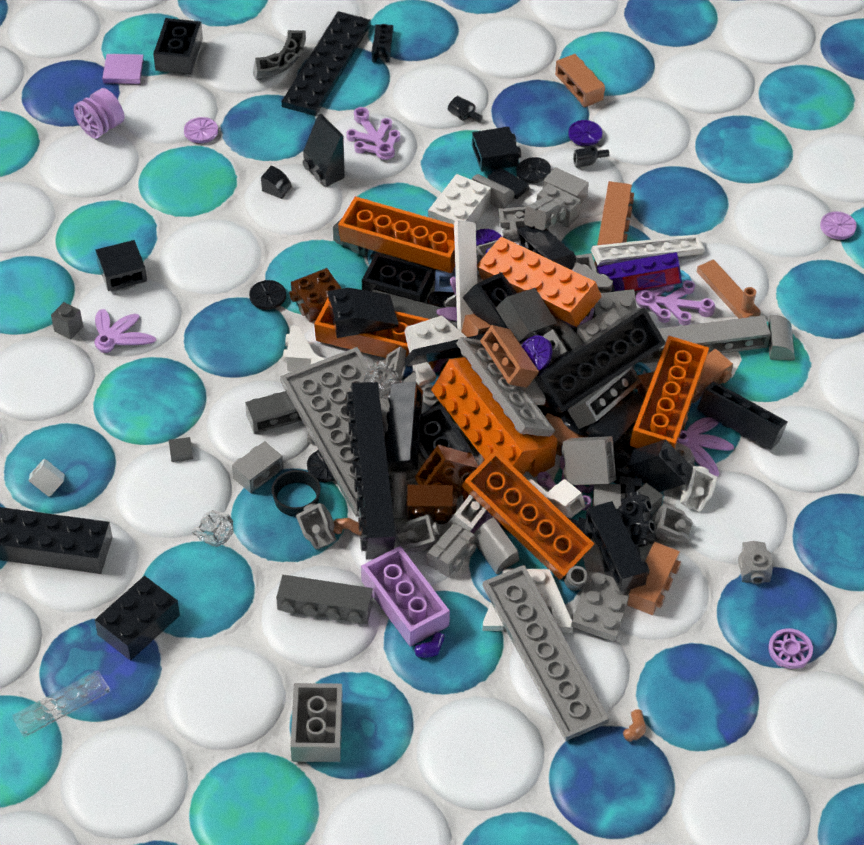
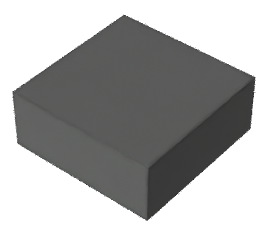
M190 437L169 440L171 462L193 459Z

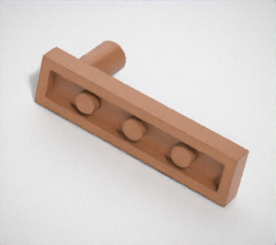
M714 259L697 266V273L738 319L760 316L761 310L754 304L756 290L754 288L747 287L743 292Z

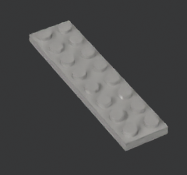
M525 565L483 581L482 586L565 741L609 723V718Z

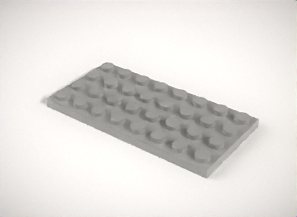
M358 347L282 375L280 376V381L354 515L358 517L359 512L356 510V498L358 497L357 492L354 490V479L356 478L355 473L352 471V460L354 459L353 454L350 452V441L352 440L351 435L348 433V422L350 421L349 416L347 417L346 414L347 392H351L352 383L378 381ZM378 383L385 438V432L388 430L386 415L389 412L390 404ZM420 453L418 454L417 470L392 472L388 467L391 493H393L392 473H406V493L408 485H418L415 475L425 463Z

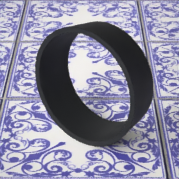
M302 470L287 471L278 476L272 485V495L275 504L286 515L296 516L303 512L305 507H289L277 500L279 491L288 484L303 483L310 486L315 491L316 498L309 504H318L321 490L320 483L309 472Z

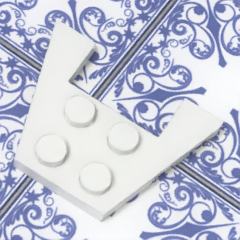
M443 316L408 326L405 329L409 353L413 349L457 340L460 337L466 338L461 331ZM428 362L413 365V371L416 372L417 377L416 382L419 386L435 381L437 376Z
M504 568L503 573L513 569ZM527 569L560 631L573 632V627H570L572 620L550 569ZM490 603L483 621L482 631H503L504 625L492 603Z

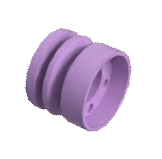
M105 88L99 89L91 94L89 98L87 97L74 105V115L77 122L91 138H99L102 134L108 132L109 129H113L124 122L125 117L121 104L113 93Z

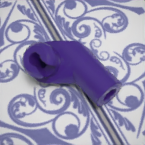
M435 632L431 642L417 645L414 649L415 655L422 658L437 656L445 639L444 634Z

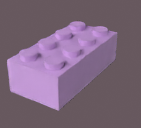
M401 546L361 565V580L365 587L373 588L374 599L410 647L432 636L435 632L449 627L450 610Z

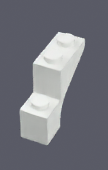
M291 326L290 334H286L285 345L288 346V349H284L283 362H287V371H295L324 360L325 358L319 357L313 352L301 329L298 326Z
M532 479L528 480L568 518H572L586 507L582 493L565 479L548 492Z

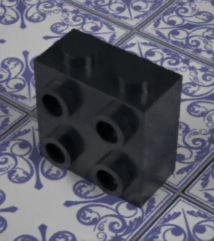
M509 126L472 132V149L481 172L496 170L498 167L504 169L518 166L519 158H521V149L519 146L517 147L516 136L512 134Z
M135 240L95 250L97 263L108 291L147 282L146 268Z
M666 439L633 450L627 467L638 478H641L644 484L647 483L658 492L687 484L693 469Z

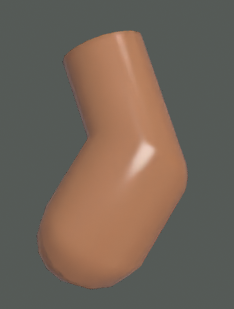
M351 518L334 520L335 534H341L343 529H348L361 536L358 522Z
M640 709L631 712L633 724L623 732L624 738L628 742L638 740L646 732L643 712Z

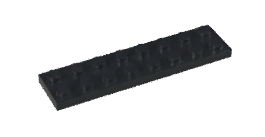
M337 11L282 99L281 106L317 116L370 28L371 19Z

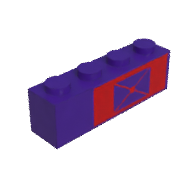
M677 252L596 267L597 273L604 274L613 281L615 292L632 289L636 292L682 283Z

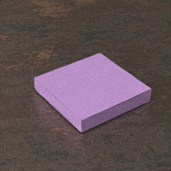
M106 54L102 78L103 83L140 84L144 62L143 54Z

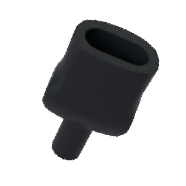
M460 96L454 97L448 105L447 110L460 120H466L470 117L477 122H481L483 118L482 115L475 112L476 106L472 102Z
M594 146L576 149L573 153L575 167L592 165L596 162L597 158L609 157V149L598 150Z

